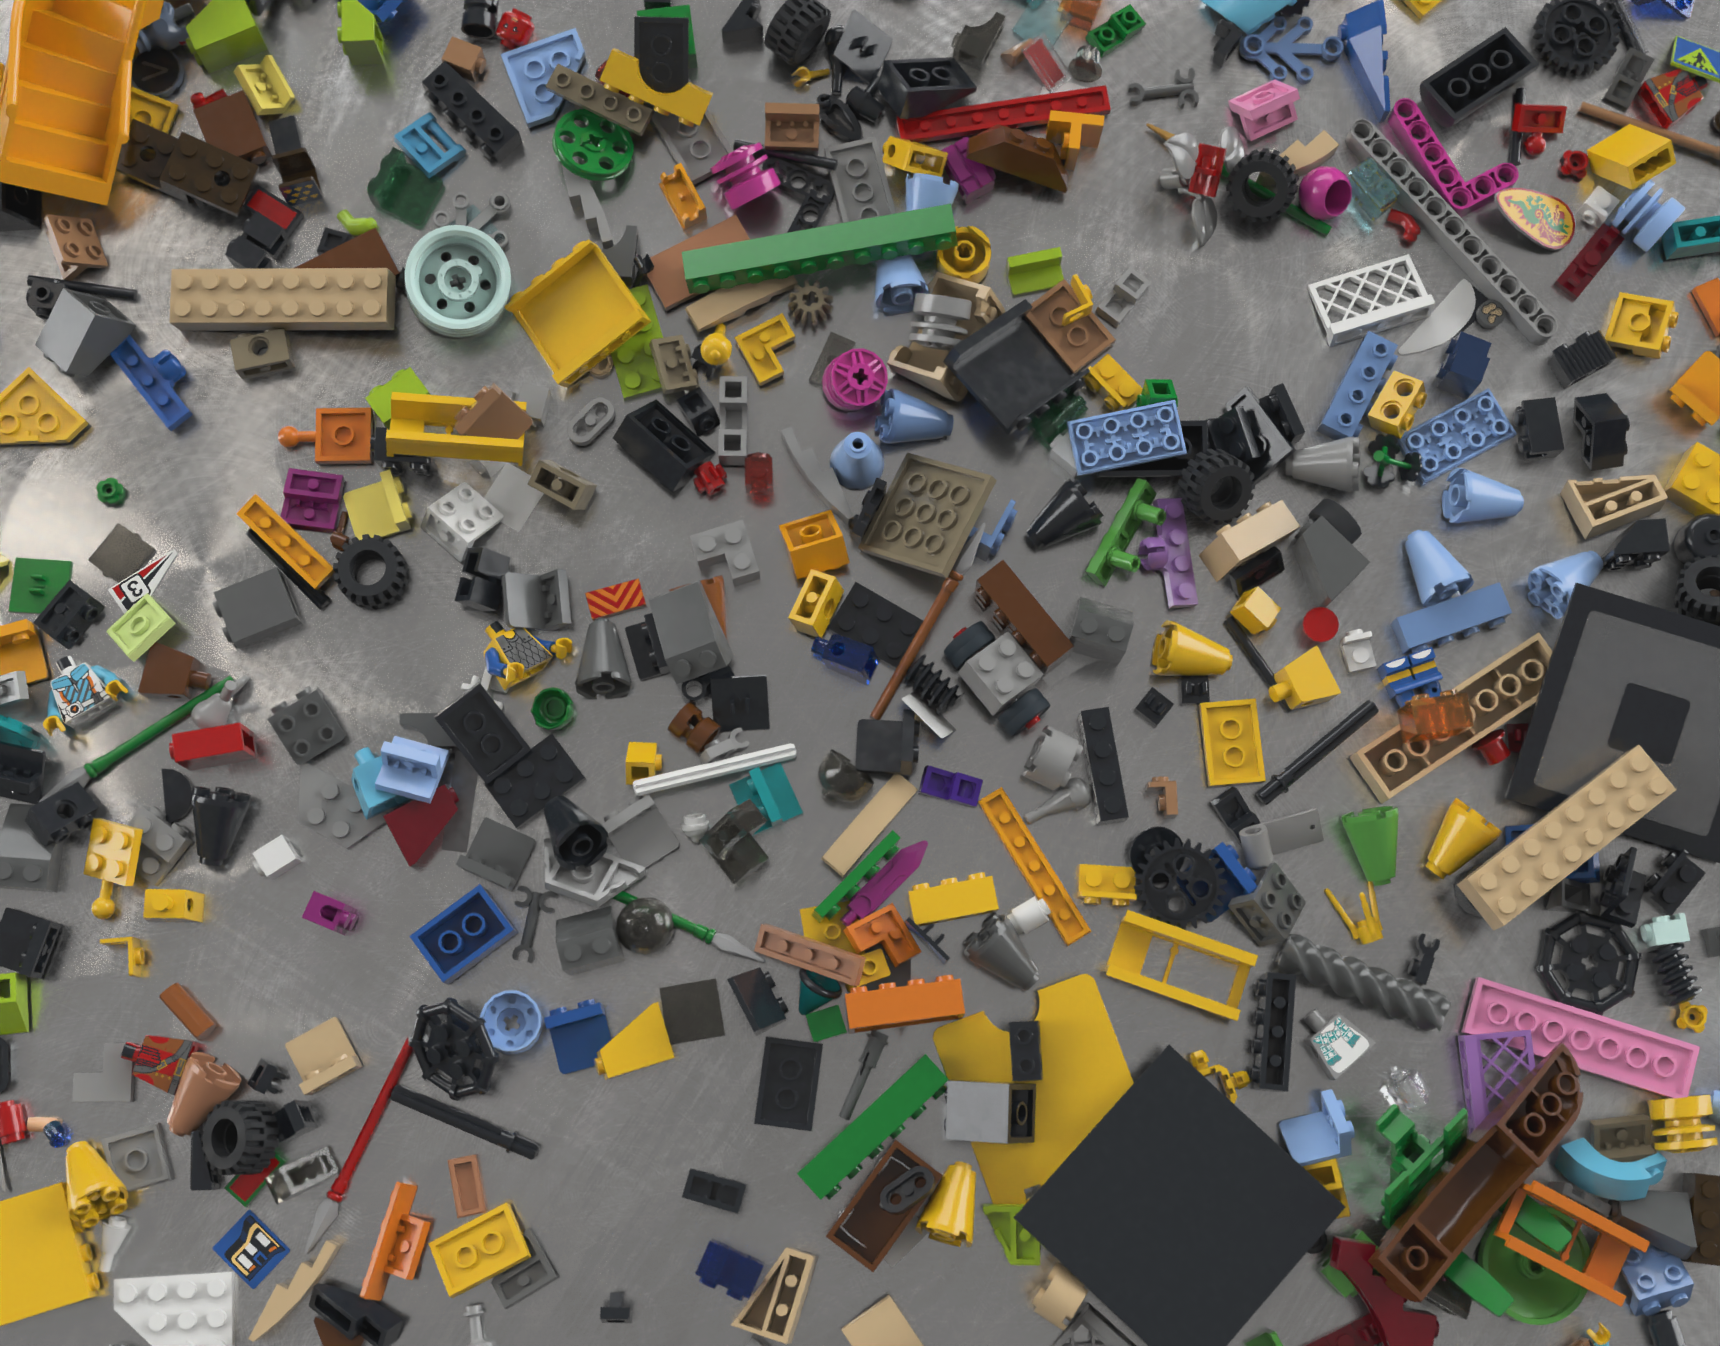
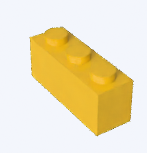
M985 872L968 875L969 880L958 882L957 878L941 880L940 886L930 887L929 883L912 886L913 891H908L907 894L912 920L920 927L930 925L931 923L936 924L997 912L999 907L993 877H985Z

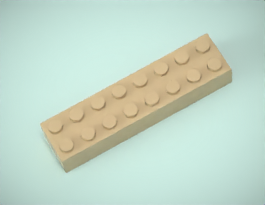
M388 268L172 269L169 323L180 331L266 330L268 328H284V330H394L396 276Z
M1538 632L1349 757L1379 802L1381 804L1534 704L1553 651Z
M1637 745L1624 753L1460 881L1457 886L1493 931L1503 927L1675 792L1676 788L1642 747Z

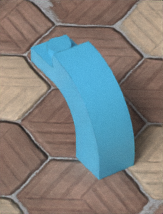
M1583 1137L1561 1145L1555 1167L1570 1182L1586 1192L1602 1198L1628 1201L1646 1197L1649 1186L1657 1184L1663 1178L1667 1159L1659 1152L1634 1162L1614 1161L1597 1152Z

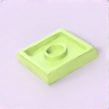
M147 593L106 632L122 651L135 662L176 623Z

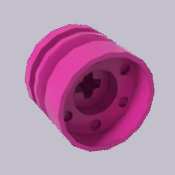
M760 142L744 145L726 154L710 168L712 174L723 169L726 173L725 176L716 180L717 184L731 182L732 187L723 193L731 210L781 184L774 168L760 170L759 165L768 158L766 154L757 159L754 158L753 153L763 148Z
M864 348L851 349L833 359L825 368L822 377L823 391L827 400L836 408L844 411H858L874 403L885 392L888 383L887 369L883 360L874 352ZM858 373L859 378L863 379L859 384H857V379L853 378V375Z

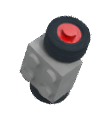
M982 621L958 631L953 636L954 640L945 648L944 654L957 669H960L958 674L992 716L1011 704L998 718L999 722L1011 736L1019 734L1026 728L1029 731L1041 721L1039 717L1051 706L1037 688L1030 690L1044 674L1009 631L995 640L994 634Z

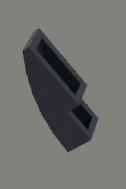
M320 1283L313 1287L309 1307L349 1340L352 1341L360 1335L373 1346H390L397 1340L403 1320L387 1308L372 1300L363 1299L359 1294Z

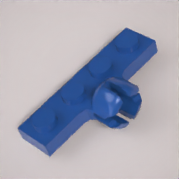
M129 335L110 354L171 432L193 415L174 390L175 383L185 376L186 370L171 351L164 349L155 357L149 358L133 337Z

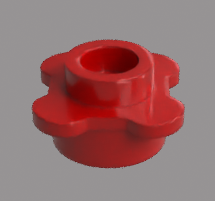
M1565 151L1562 156L1564 165L1560 169L1561 173L1565 176L1571 174L1576 175L1578 178H1584L1587 175L1588 155L1582 151Z

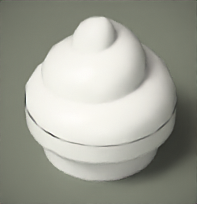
M688 814L683 816L681 829L686 836L691 838L692 842L699 843L709 830V821L706 820L705 814Z

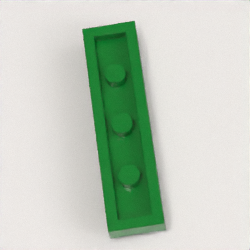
M892 830L814 909L812 916L819 923L825 917L830 921L841 909L838 904L845 897L850 900L861 889L858 884L864 878L869 881L879 871L880 868L877 864L883 858L888 861L900 849L896 845L901 837Z

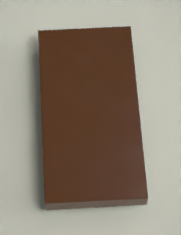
M376 227L295 267L388 268L396 278L400 276Z

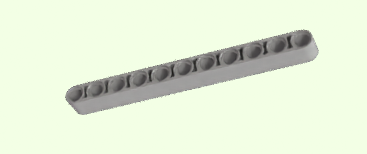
M1367 119L1354 121L1345 138L1346 145L1362 163L1366 162L1380 178V182H1384L1397 197V201L1490 300H1496L1503 305L1505 316L1532 344L1544 345L1558 330L1556 318L1372 122ZM1355 132L1362 133L1365 138L1357 137ZM1373 151L1381 153L1383 157L1375 156ZM1391 171L1399 172L1401 177L1394 176ZM1409 190H1415L1419 196H1413ZM1427 209L1434 210L1437 216L1431 215ZM1445 228L1452 229L1455 235L1447 233ZM1464 248L1471 249L1474 255L1467 254ZM1482 267L1490 269L1492 274H1486ZM1500 287H1506L1510 294L1504 293ZM1519 306L1525 307L1529 314L1521 312ZM1537 326H1543L1547 334L1540 332Z

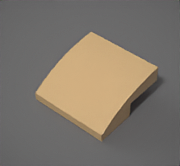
M890 1295L841 1328L851 1346H923Z

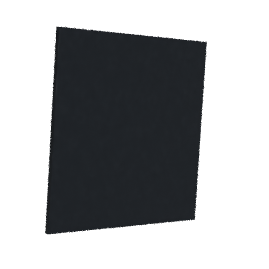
M1168 1045L1013 1218L1148 1346H1227L1345 1209V1206L1174 1048Z

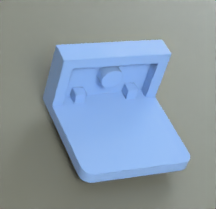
M1332 1089L1321 1091V1112L1283 1120L1279 1123V1130L1290 1156L1301 1166L1352 1155L1351 1138H1355L1354 1128L1350 1120H1345L1346 1113L1341 1099H1336Z

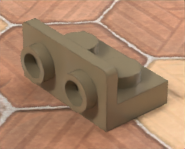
M683 335L651 340L649 345L663 393L684 391L686 395L693 391L698 384V374L695 368L692 369L690 347L687 343L685 344Z

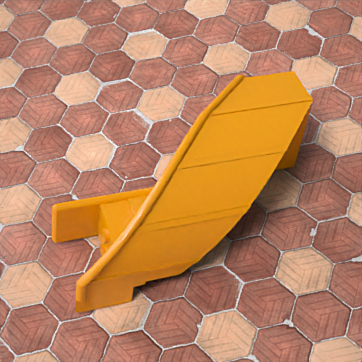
M14 0L11 11L9 52L0 87V182L107 206L121 146L129 140L132 60L139 31L160 19L164 0Z

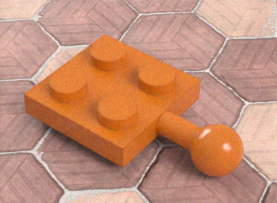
M371 407L316 408V431H298L293 426H285L279 431L278 440L282 446L287 448L295 447L299 442H315V462L317 464L372 463L370 439L371 435H373V410Z

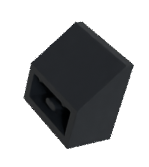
M1666 518L1638 520L1628 527L1601 556L1603 567H1607L1608 571L1624 569V566L1634 565L1635 569H1645L1651 567L1652 563L1660 561L1661 557L1670 551Z

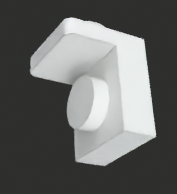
M1598 185L1577 213L1582 216L1585 222L1599 228L1620 200Z
M1362 629L1349 631L1346 633V637L1339 642L1347 674L1373 669L1377 666L1369 640L1373 637L1371 631L1364 633Z

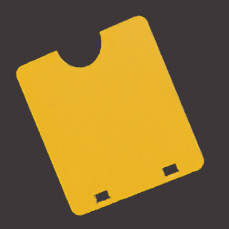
M1081 974L1037 990L1040 1004L1034 1021L1040 1022L1042 1080H1012L1010 1034L996 1027L988 1019L984 1011L943 1025L934 1032L933 1040L949 1080L1036 1084L1034 1143L1003 1144L970 1141L993 1204H1026L1030 1199H1026L1024 1189L1038 1184L1042 1186L1134 1084L1094 978L1088 974Z

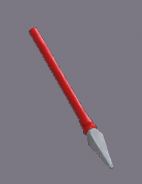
M408 1037L338 1178L333 1182L331 1190L326 1193L327 1197L317 1207L305 1250L306 1254L312 1250L338 1215L339 1203L343 1200L342 1195L346 1192L349 1185L348 1182L391 1097L394 1087L397 1085L414 1051L408 1045Z

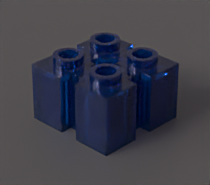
M712 1238L695 1274L700 1276V1283L713 1289L719 1284L728 1288L726 1292L728 1296L742 1301L744 1297L750 1299L766 1262Z

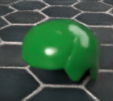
M551 687L543 689L534 698L531 713L538 727L557 730L563 728L571 721L574 715V705L566 691Z

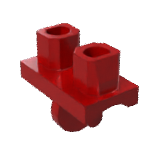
M1199 143V154L1196 159L1197 165L1191 177L1188 192L1216 197L1227 149Z

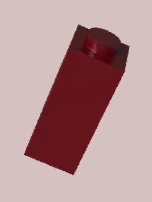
M445 784L438 786L431 804L413 799L382 815L409 867L418 861L458 810L456 803L460 801L453 787L447 789Z

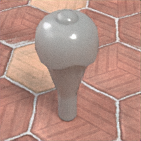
M1078 777L1069 779L1066 786L1062 787L1045 804L1025 814L1028 824H1032L1047 815L1075 808L1077 810L1085 808L1092 800L1091 784Z

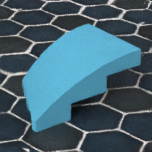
M1201 0L1206 6L1221 14L1226 20L1236 24L1239 30L1247 35L1255 32L1262 24L1274 19L1275 13L1286 5L1293 6L1297 2V0Z

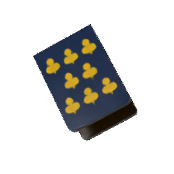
M299 148L271 156L274 165L282 177L283 183L278 185L279 190L289 205L294 206L323 198L316 167L306 148Z

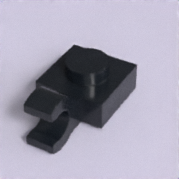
M1423 933L1416 939V947L1420 954L1416 959L1413 958L1407 972V974L1411 975L1409 980L1419 986L1426 985L1435 959L1434 954L1440 946V940L1434 939L1430 948L1424 945L1425 934Z

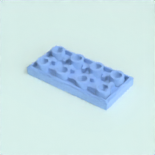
M1488 388L1406 431L1401 439L1397 438V444L1400 446V451L1404 457L1407 453L1418 452L1421 454L1420 463H1422V470L1418 474L1417 479L1421 486L1515 437L1517 433Z
M1175 400L1067 421L1066 423L1078 477L1187 454Z

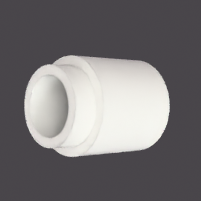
M1034 896L1011 910L1012 913L1007 915V918L1018 935L1022 933L1027 934L1048 922L1049 918L1047 915L1051 911L1043 898L1038 900Z

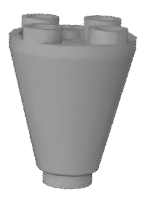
M1345 437L1298 449L1286 459V475H1293V478L1347 492L1359 491V437Z

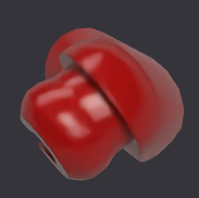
M223 88L205 98L201 92H197L190 97V101L193 104L192 107L196 109L224 98L227 94Z
M1391 208L1386 221L1402 226L1405 229L1403 238L1407 241L1415 242L1417 236L1421 234V228L1412 215Z

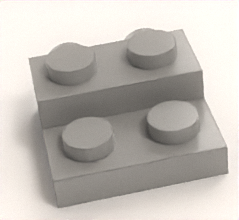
M154 805L151 807L141 806L127 824L128 826L143 829L136 872L152 885L158 886L193 840L186 836L188 831L176 822L173 824L168 823L164 819L166 813Z

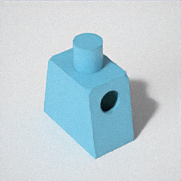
M369 747L355 753L354 757L359 766L353 769L351 780L366 820L411 799L376 789L375 782L383 765L382 757L375 758Z

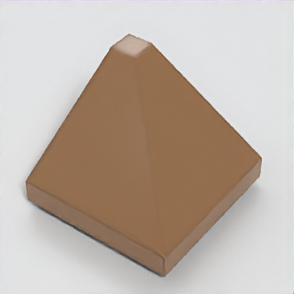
M1032 38L1004 51L1001 54V58L1011 68H1014L1028 57L1025 50L1033 44Z

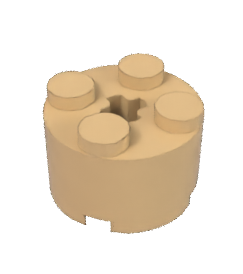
M1056 1262L1048 1275V1279L1052 1282L1047 1290L1042 1287L1040 1288L1032 1304L1036 1306L1035 1313L1062 1331H1065L1067 1325L1063 1321L1065 1318L1069 1321L1072 1320L1089 1290L1084 1288L1085 1285L1066 1267Z

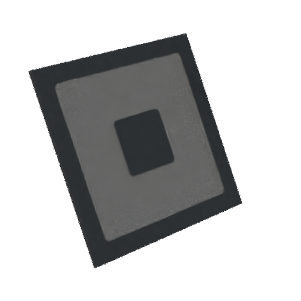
M1575 582L1505 798L1550 812L1624 753L1640 745L1676 788V791L1622 834L1678 851L1685 849L1691 855L1720 863V626Z

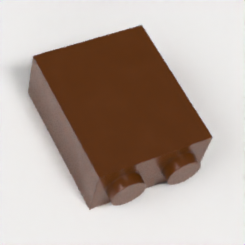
M243 90L193 109L206 143L255 165L263 163L272 156L250 101Z

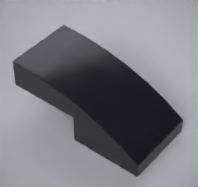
M1232 786L1210 803L1242 848L1239 832L1246 827L1260 824L1261 822L1256 814L1250 811L1238 789Z

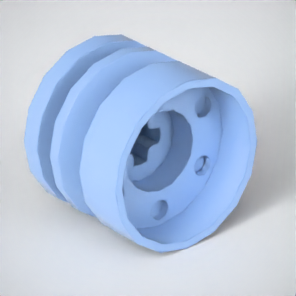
M1651 179L1634 190L1619 207L1611 223L1616 228L1624 219L1627 220L1629 224L1621 232L1624 235L1634 227L1639 231L1634 237L1633 243L1646 253L1686 209L1673 197L1662 205L1657 202L1664 191L1662 188L1653 197L1647 194L1655 184Z
M517 990L502 991L493 995L485 1003L480 1014V1018L483 1017L486 1021L484 1025L494 1049L506 1055H519L530 1050L538 1042L543 1030V1018L536 1002L527 994ZM517 1017L519 1028H512L508 1031V1025L505 1023L506 1020H513Z

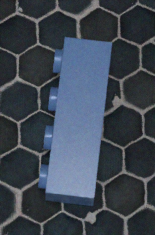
M1498 582L1397 617L1391 623V627L1402 654L1408 652L1415 653L1427 649L1428 645L1437 643L1438 646L1449 644L1454 641V636L1463 634L1464 638L1480 632V627L1489 625L1490 629L1506 623L1505 618L1512 611L1501 584Z

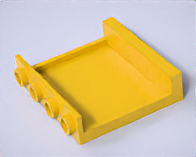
M589 239L576 244L572 249V253L565 258L556 260L551 266L552 269L544 275L535 277L527 289L515 293L510 298V302L504 306L506 310L514 314L554 372L552 377L556 383L566 388L651 322L599 246Z
M60 1182L0 1201V1327L98 1296L99 1279L97 1274L92 1272L90 1264L93 1258L90 1245L85 1243L83 1235L86 1228L82 1227L80 1222H75L71 1219L69 1215L67 1182Z

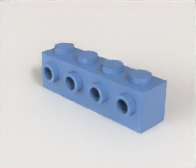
M1367 332L1317 432L1333 440L1359 436L1363 425L1359 422L1363 415L1368 417V413L1375 403L1371 400L1374 392L1379 394L1386 382V379L1382 377L1385 370H1391L1398 358L1394 354L1398 346L1397 344L1373 332Z

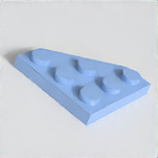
M576 28L501 54L528 128L553 120L564 98L547 91L545 87L557 64L578 72L586 56Z

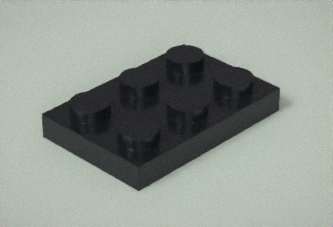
M634 16V57L639 59V71L642 79L651 89L657 92H676L689 82V17Z
M855 582L827 630L896 670L923 620Z
M479 682L434 716L438 724L486 784L531 750Z
M551 733L488 784L485 782L483 784L518 830L541 813L550 799L556 796H564L586 780V778Z
M766 1037L754 1124L812 1131L823 1044Z

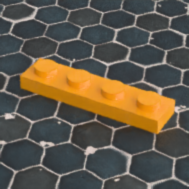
M255 494L236 513L314 589L318 590L335 573L333 566L259 495Z

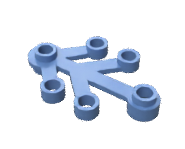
M1275 16L1271 20L1270 25L1259 35L1250 34L1241 40L1239 45L1240 54L1247 60H1258L1270 72L1271 80L1275 79L1283 82L1287 76V69L1283 65H1278L1268 55L1277 54L1297 73L1296 79L1301 84H1308L1312 80L1314 71L1310 66L1304 65L1295 55H1322L1326 60L1333 61L1340 57L1344 49L1342 40L1335 36L1326 38L1323 44L1294 43L1301 35L1309 34L1313 27V21L1306 16L1301 17L1296 26L1277 43L1267 41L1274 34L1279 35L1284 32L1287 21L1282 16ZM1278 22L1282 25V27L1277 28L1275 27L1274 23ZM1305 23L1309 28L1304 29L1300 24ZM1253 46L1256 48V51H1251L1248 47ZM1331 48L1335 51V53H1330L1327 51V49ZM1279 71L1283 76L1277 77L1274 72ZM1301 72H1306V73H1308V74H1309V77H1308V78L1303 77V76L1301 75Z

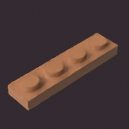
M767 923L761 924L754 949L755 952L852 986L860 984L866 957Z

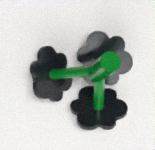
M1378 434L1375 440L1371 441L1368 445V450L1373 454L1376 462L1364 468L1363 475L1368 478L1367 483L1369 485H1376L1380 489H1385L1389 486L1390 482L1395 480V475L1392 473V465L1398 466L1399 472L1402 473L1401 480L1414 482L1422 470V463H1420L1421 454L1418 452L1407 453L1404 460H1395V454H1398L1401 450L1397 444V437L1394 434L1386 436Z

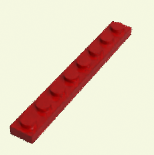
M1103 85L937 110L925 117L900 119L897 116L896 122L899 138L921 143L979 134L997 124L1011 129L1047 124L1051 110L1107 115L1110 114L1111 107L1107 87Z

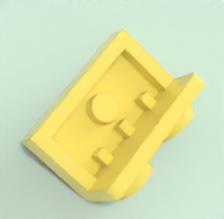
M266 55L260 64L237 65L233 71L257 115L284 114L295 98L272 55Z

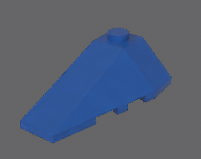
M1377 0L1346 14L1342 24L1338 26V38L1344 44L1343 51L1379 122H1385L1390 113L1389 77L1383 74L1388 60V50H1382L1383 35L1387 34L1383 0Z

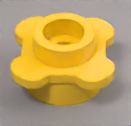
M1688 1001L1679 1005L1681 1010L1680 1016L1676 1020L1677 1026L1680 1029L1690 1028L1695 1033H1701L1705 1029L1707 1008L1703 1005H1691ZM1691 1014L1694 1015L1693 1020L1689 1017Z

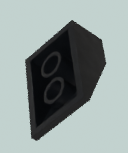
M954 57L885 60L877 89L900 119L925 117L975 93L977 86Z
M759 967L727 979L756 1036L787 1020L784 1014L789 1012L782 996L776 999L771 989L776 985L769 971L763 973Z

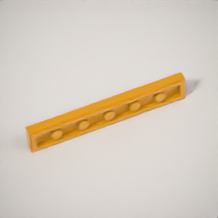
M1001 787L979 800V806L1038 900L1043 898L1048 905L1051 913L1047 916L1066 947L1092 932L1004 789Z

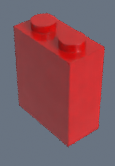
M240 722L171 734L172 743H169L170 757L189 771L257 759L254 733Z

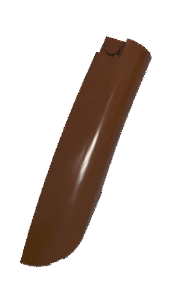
M1562 1042L1530 1071L1478 1125L1423 1187L1380 1240L1382 1244L1368 1262L1387 1279L1385 1285L1396 1294L1412 1302H1422L1475 1234L1511 1194L1543 1164L1576 1121L1582 1107L1584 1093L1580 1091L1579 1076H1581V1073L1573 1055Z

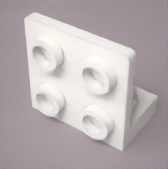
M463 482L427 508L421 528L461 563L465 560L467 550L472 548L474 541L501 522L504 515L468 483Z

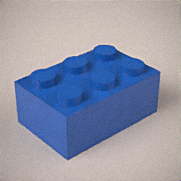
M479 884L409 937L441 981L449 985L518 932L485 887Z

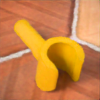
M802 66L793 72L791 76H799L801 79L794 86L802 87L810 79L830 75V70L827 68L809 71L806 67Z

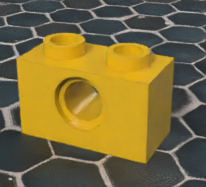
M813 569L810 570L788 617L797 631L822 639L844 592L836 577Z

